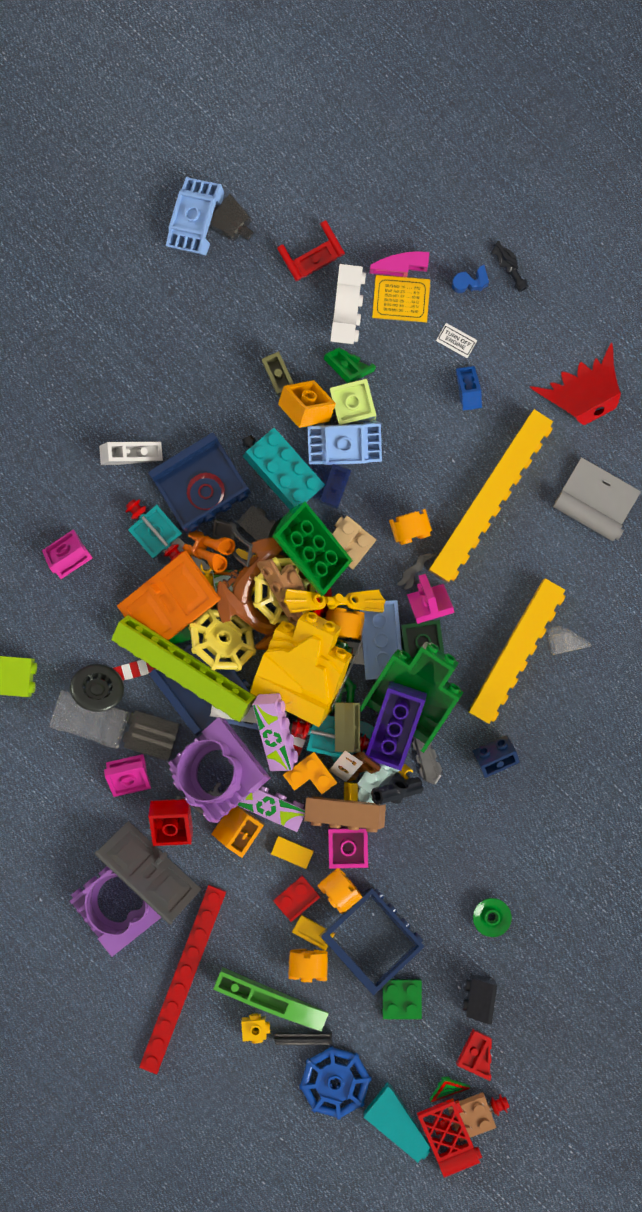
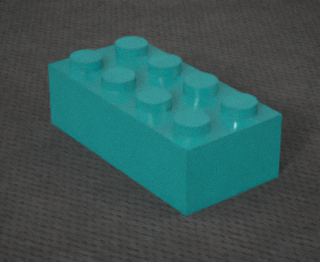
M275 428L271 429L242 456L289 510L304 501L307 502L325 486Z

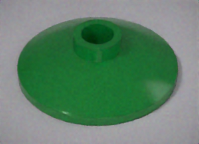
M485 899L474 910V925L484 936H501L511 925V911L507 904L500 899ZM490 913L495 914L493 920L488 919Z

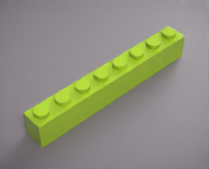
M127 615L119 621L111 640L120 647L125 648L133 653L134 656L147 662L151 667L161 671L168 678L175 680L182 687L195 693L199 698L206 700L216 709L229 715L230 718L240 722L248 714L256 696L220 673L211 670L209 666L131 616Z

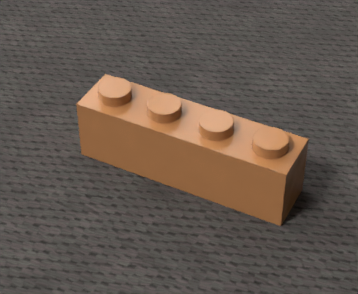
M315 796L307 797L304 821L311 822L313 826H322L325 823L329 824L331 828H341V825L347 826L349 830H359L360 827L366 828L367 832H378V829L384 828L386 804L376 805L370 802Z

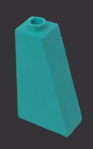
M387 1082L363 1111V1117L418 1163L421 1158L424 1160L430 1153L429 1141L391 1084Z

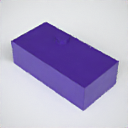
M390 681L366 751L370 758L379 764L402 770L426 701L427 693Z

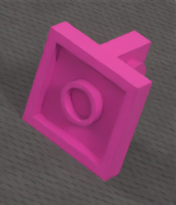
M74 529L42 550L50 570L56 573L60 579L92 559L91 554L82 544Z
M426 574L419 575L420 584H417L418 591L407 594L417 624L454 613L453 605L444 584L431 587Z
M144 754L106 762L104 774L113 797L151 789Z

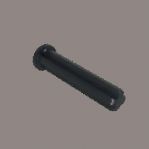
M332 1031L330 1033H275L274 1041L276 1045H330L332 1047Z

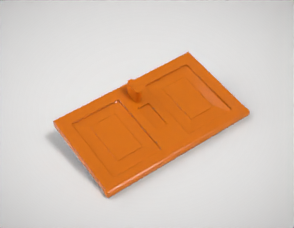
M184 551L119 603L117 607L124 617L129 615L163 638L170 640L219 602L221 598L188 552Z

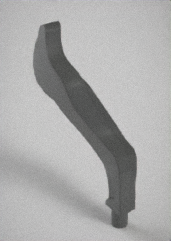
M436 553L419 556L416 564L405 570L402 580L397 585L407 584L404 586V589L411 588L414 585L415 574L424 568L426 560L437 557Z

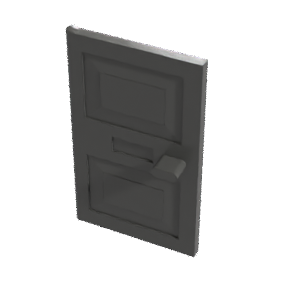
M129 821L94 853L169 925L173 923V920L201 890L197 884L167 857L168 854L166 852L162 853L156 846H153V843Z

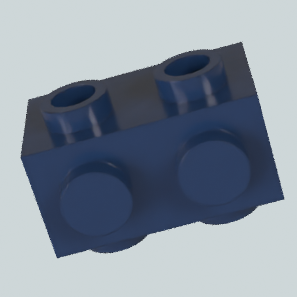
M508 735L472 751L484 778L520 763L517 752Z

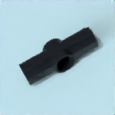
M398 777L394 778L391 784L372 789V801L376 805L387 802L399 804L403 798L419 794L423 791L422 780L419 777L405 780Z

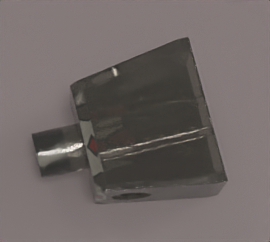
M229 194L213 213L209 228L233 242L239 236L249 241L254 235V232L247 227L251 222L250 216L234 197Z

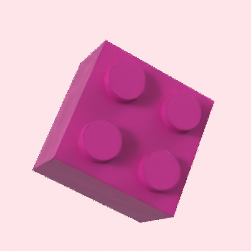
M328 827L329 869L368 868V833L366 828L359 827V830H349L347 827Z

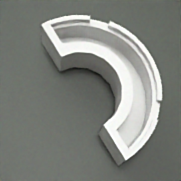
M339 265L331 342L346 344L358 342L359 330L355 329L356 325L360 326L361 314L357 313L358 306L362 307L363 295H360L361 284H365L366 273L362 272L363 267Z

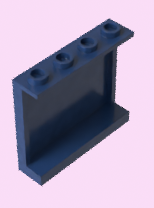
M214 432L148 472L185 533L197 530L203 522L212 521L216 514L221 511H228L232 508V504L237 501L242 502L246 500L251 493ZM200 473H212L218 476L225 487L223 501L217 504L222 492L220 485L215 480L202 478L193 484L190 490L192 502L199 508H211L209 510L195 508L187 497L189 482ZM203 484L211 485L214 490L212 497L209 499H203L198 494V489ZM204 486L200 491L203 497L210 496L211 488Z
M203 635L199 637L200 644L203 643ZM192 643L184 649L185 652L209 666L197 654L192 653ZM207 648L203 649L213 659L215 658V655ZM219 659V662H228L226 659ZM156 669L148 673L194 735L198 736L218 718L210 716L212 704L182 687L175 680L168 678L164 673ZM215 670L250 693L249 689L252 687L245 678L241 680L238 676L240 671Z

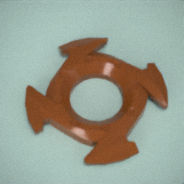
M273 537L259 539L251 543L253 544L252 553H255L256 556L251 558L250 565L248 567L245 566L236 577L232 585V592L222 581H219L217 586V594L221 598L217 602V611L221 622H229L231 616L237 615L256 631L266 634L255 645V648L259 650H268L274 631L280 624H270V620L254 608L251 598L252 589L255 585L254 577L261 573L257 563L274 557L287 558L279 554L283 549ZM299 570L298 574L300 575V577L302 579H306L303 573ZM310 584L307 585V591H309V592H310Z

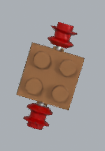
M483 1092L459 1101L463 1110L460 1115L470 1138L495 1129L496 1125L491 1113L494 1111V1114L499 1116L500 1111L504 1110L507 1113L506 1109L510 1108L506 1096L501 1097V1094H499V1099L497 1100L491 1097V1106L487 1104ZM451 1106V1107H448V1111H449V1114H450V1115H451V1113H452V1111H453V1107H452V1106ZM448 1120L438 1121L437 1125L445 1127ZM452 1122L449 1129L452 1130V1127H455L457 1131L460 1124ZM435 1130L437 1135L442 1133L441 1131Z

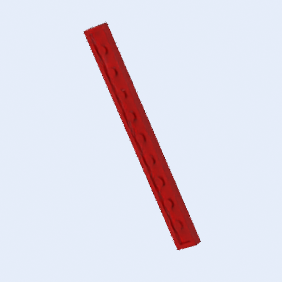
M210 884L207 887L139 1066L141 1069L158 1074L227 891Z

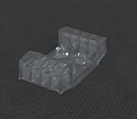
M61 689L49 727L99 742L104 746L118 748L130 712L117 707L102 712L89 711L80 707L74 701L71 692Z

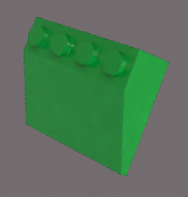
M305 501L288 511L281 519L272 536L321 596L330 589L353 561Z

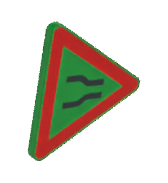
M449 1076L441 1077L442 1081L438 1082V1087L429 1100L434 1102L469 1090L470 1085L451 1080Z

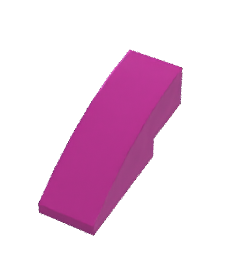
M405 252L386 257L371 264L370 273L407 277L408 270L427 272L429 252Z

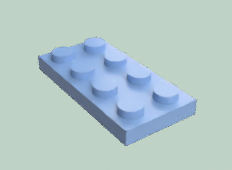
M397 600L385 601L384 612L360 610V612L365 613L362 632L365 680L378 679L396 650H402Z

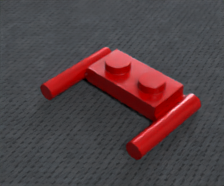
M326 220L321 222L320 226L329 241L295 260L291 259L284 245L277 247L295 281L300 280L302 277L305 278L345 254Z

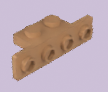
M272 559L259 561L257 566L284 611L289 623L296 626L298 619L303 613H290L284 602L287 589L307 590L292 564H289L279 572Z

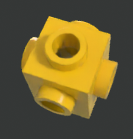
M260 1013L250 1014L249 1017H242L243 1041H251V1043L256 1044L266 1040L267 1034L270 1033V1022H266L265 1016H261Z

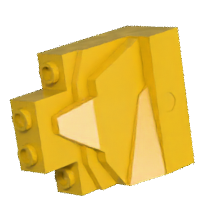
M309 611L303 613L298 619L296 626L282 621L274 631L268 650L263 654L250 693L255 696L259 694L280 693L281 699L285 703V711L319 727L332 711V706L342 686L352 654L345 649L335 646L341 627Z

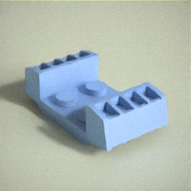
M189 177L185 178L169 224L167 247L206 256L210 243L206 240V235L215 205L221 206L225 192L221 184Z
M364 421V424L324 425V423L307 426L309 464L335 465L382 462L381 423L378 421Z

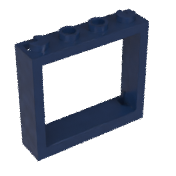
M369 888L362 895V899L339 916L319 936L374 996L425 946L421 943L423 939L417 932L413 934L408 929L410 924L403 917L401 919L398 918L395 914L397 910L390 903L387 905L382 900L384 898L383 894L377 888L375 890ZM370 897L413 944L375 983L371 982L330 936Z

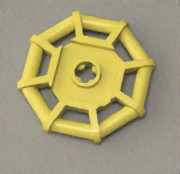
M272 558L279 572L282 570L281 566L292 564L297 574L299 573V568L290 558ZM262 573L255 576L254 608H258L270 620V624L275 625L282 621L289 622L286 615H281L283 610ZM300 577L306 590L307 585L310 584V592L316 591L307 578L302 579ZM264 584L267 586V597L262 599ZM271 602L276 607L275 612L273 613L266 604Z
M208 609L189 625L192 653L197 654L211 667V670L240 671L242 666L256 654L257 650L254 646L252 632L254 629L237 615L231 616L229 622L222 623L219 621L220 619H216V617H220L218 611ZM207 619L211 623L207 628L201 626ZM198 632L203 634L204 637L203 643L201 644L199 642ZM243 634L246 637V644L241 640ZM219 636H220V637L225 636V637H226V640H225L226 642L221 641L220 638H219ZM207 648L215 655V658L213 659L203 649ZM239 650L245 651V653L238 659L236 653ZM230 658L231 661H232V662H219V659Z

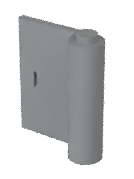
M581 457L556 499L553 508L607 539L614 541L615 539L619 540L624 531L621 529L622 523L641 491Z

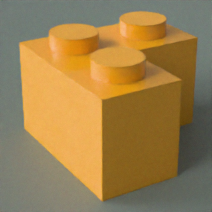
M316 752L310 753L294 765L292 770L283 773V776L294 791L309 779L321 795L337 784L336 779Z

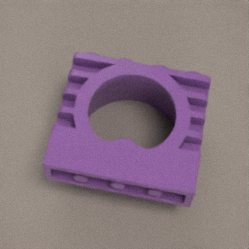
M221 717L213 721L202 731L203 734L199 738H195L193 743L187 745L184 751L179 752L176 758L168 762L170 765L169 769L173 774L172 778L175 780L173 783L178 790H182L186 795L185 800L191 806L201 807L204 811V817L209 822L212 821L214 823H218L232 808L238 806L239 802L245 800L246 796L254 793L270 779V776L227 720ZM215 750H222L223 756L227 757L229 763L234 766L231 784L220 796H213L205 792L200 786L197 776L198 766L203 757Z
M106 866L98 873L100 875L99 878L94 876L83 885L84 890L79 888L71 894L73 898L69 902L73 904L77 909L76 911L81 914L84 921L88 923L91 930L98 936L100 943L113 957L158 921L161 916L143 900L142 907L138 910L130 911L127 919L123 922H114L105 917L98 905V894L106 881L118 877Z

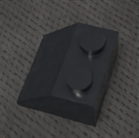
M470 974V980L467 979L465 984V991H468L467 999H463L462 1010L465 1011L466 1017L492 1025L497 984L494 978Z

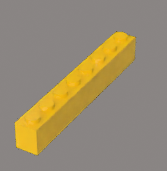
M546 578L542 580L470 706L468 713L488 724L496 720L499 715L497 710L500 704L504 705L509 697L507 695L509 688H514L518 681V678H516L519 671L523 672L528 663L525 660L537 648V645H535L537 639H541L547 630L544 628L546 623L553 620L556 614L554 609L557 604L561 605L566 597L564 595L565 589Z

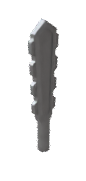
M413 736L414 741L412 745L417 750L416 759L417 763L421 765L419 769L421 777L425 781L436 785L442 776V768L440 763L436 762L437 755L435 750L431 749L432 742L423 753L421 749L425 744Z

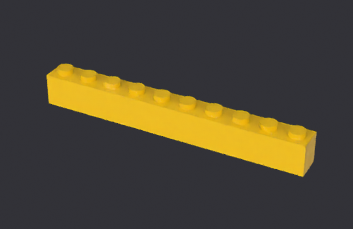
M535 409L531 412L428 571L447 583L450 580L454 581L459 574L458 567L460 564L465 565L470 557L467 553L471 548H476L480 542L478 538L480 533L487 531L491 525L488 521L492 516L496 517L501 509L499 504L502 500L506 501L510 496V487L512 484L517 485L521 479V470L528 468L532 462V459H530L533 452L537 454L543 445L540 441L544 436L547 438L553 430L551 427L552 420Z

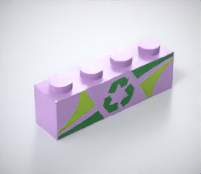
M280 693L259 694L252 705L270 771L292 770L298 761V753L293 746L294 738L290 734L289 719L286 718L285 703L282 701Z
M261 786L254 793L246 796L245 800L238 803L239 807L295 832L298 831L305 815L304 804L295 800L293 803L286 800L287 797L277 792L276 795L269 793V788Z

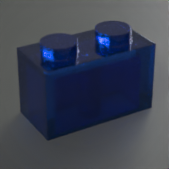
M333 464L319 503L338 508L351 470Z

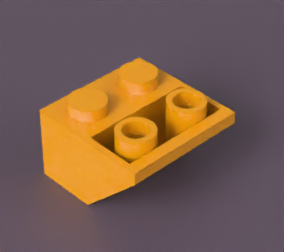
M236 806L227 815L222 817L212 835L226 848L243 858L265 823L243 808Z

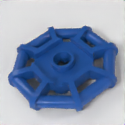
M329 1046L325 1051L306 1060V1067L301 1084H299V1089L303 1091L312 1108V1112H319L340 1120L341 1117L365 1105L366 1093L372 1078L367 1073L357 1052L351 1053ZM334 1056L350 1061L347 1065L335 1062ZM330 1057V1063L325 1064L321 1068L317 1065V1063ZM353 1064L361 1077H354L350 1070ZM314 1069L318 1072L316 1081L309 1083ZM337 1078L341 1084L333 1088L330 1081ZM361 1083L358 1097L353 1094L355 1084ZM316 1088L320 1095L318 1101H316L310 1089ZM344 1100H353L352 1103L340 1109V1104ZM324 1101L335 1104L336 1109L323 1106L322 1104Z

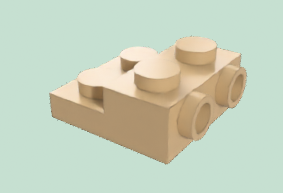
M340 517L334 525L337 527L336 530L331 534L352 558L353 561L348 567L353 570L376 542V539L350 517Z

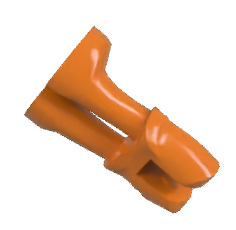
M201 531L189 532L188 537L195 541L194 546L184 544L182 549L195 558L206 560L214 572L221 573L227 568L226 558L206 549L210 547L224 555H230L235 550L234 540L227 537L212 539L209 536H205Z

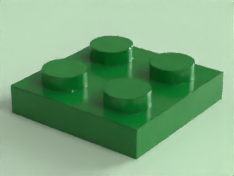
M390 979L383 986V1019H422L421 979Z

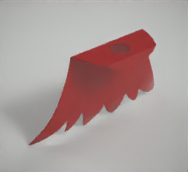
M613 343L608 347L602 364H600L597 358L594 360L593 370L583 362H580L577 371L578 377L567 372H561L564 386L552 382L550 385L554 390L530 386L536 393L570 413L582 425L596 420L616 409L620 400L621 392L614 368Z

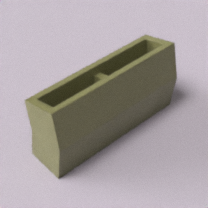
M358 702L335 703V752L360 751V703Z

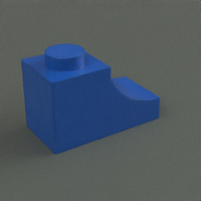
M475 366L457 368L456 376L463 411L482 408L481 387Z

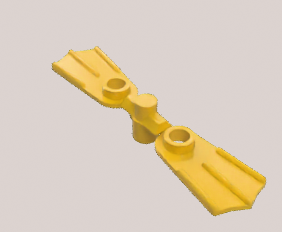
M287 589L284 599L290 613L320 610L326 604L330 609H335L339 605H347L353 610L384 612L386 601L379 589L348 593L345 597L339 593L333 597H324L318 592Z

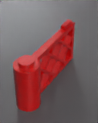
M453 1098L417 1113L444 1178L479 1164V1159L482 1158L479 1147H474L460 1113L463 1112L458 1100L454 1101ZM453 1107L450 1116L442 1114L444 1109ZM429 1115L436 1116L433 1123L426 1122L423 1118ZM440 1118L448 1120L445 1127L437 1125ZM452 1122L460 1124L457 1131L449 1129ZM434 1129L442 1132L439 1139L431 1137ZM446 1133L454 1135L451 1143L443 1140ZM459 1137L466 1139L468 1142L461 1146L456 1145ZM440 1145L449 1147L446 1152L438 1153Z

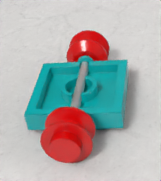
M140 499L130 501L126 505L127 510L125 512L132 513L131 519L139 518V520L128 530L153 559L164 550H166L164 557L169 556L171 561L184 552L178 550L179 544L171 545L182 533L158 505L144 514L146 506L141 507L139 505Z
M328 715L319 727L312 724L310 729L307 721L300 723L299 718L297 722L293 721L291 733H294V737L300 734L302 739L307 737V734L310 735L306 750L338 758L343 754V752H335L334 716ZM366 734L360 737V752L363 749L367 750L369 739L366 738Z

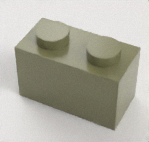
M278 351L261 360L279 398L283 387L294 383Z

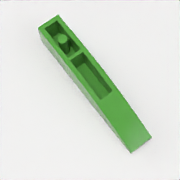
M222 967L213 988L215 991L248 1005L322 1031L329 1014L327 1011Z

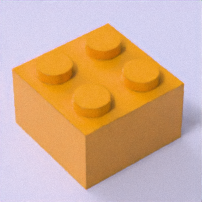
M315 380L284 386L278 402L282 410L299 428L329 422L336 404Z

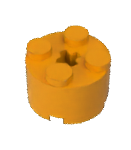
M422 509L421 514L419 511L396 517V522L393 519L389 520L395 542L404 545L412 542L411 538L423 539L431 536L432 528L426 509Z
M328 608L326 620L332 621L341 627L339 638L346 639L351 637L353 640H361L365 619L364 612H351L344 608Z
M340 868L335 869L317 885L329 897L328 901L331 905L337 908L341 914L363 898L356 886Z
M307 949L290 950L288 979L297 980L301 978V982H312V979L316 978L318 981H327V951L313 949V951Z

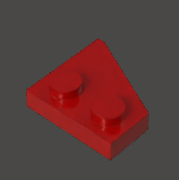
M473 1029L456 1065L490 1081L491 1037Z

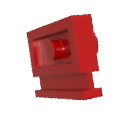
M302 875L279 894L273 902L292 922L317 901L320 895Z

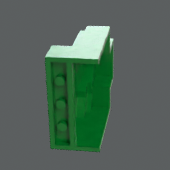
M427 641L422 645L414 659L406 651L397 649L360 706V711L362 712L366 706H369L379 713L390 681L427 693L426 701L413 735L425 744L421 749V752L424 753L464 693L456 684L447 682L459 662L452 655L440 651L437 645Z

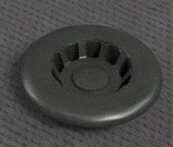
M91 664L75 673L70 683V692L72 698L80 707L93 712H102L115 707L121 701L124 694V682L119 673L113 668L103 664Z

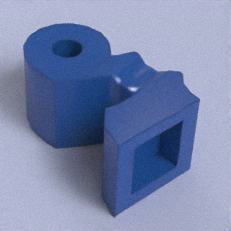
M485 265L480 266L477 270L476 280L472 279L467 272L458 273L453 279L452 289L456 293H463L467 288L470 291H482L483 288L488 287L489 280Z

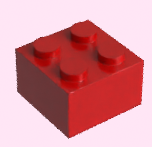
M185 799L150 801L148 817L153 846L192 844L193 824L190 805Z

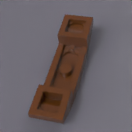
M364 752L354 753L352 755L362 761L363 764L349 778L348 782L356 780L358 775L365 771H368L370 774L379 772L381 766Z

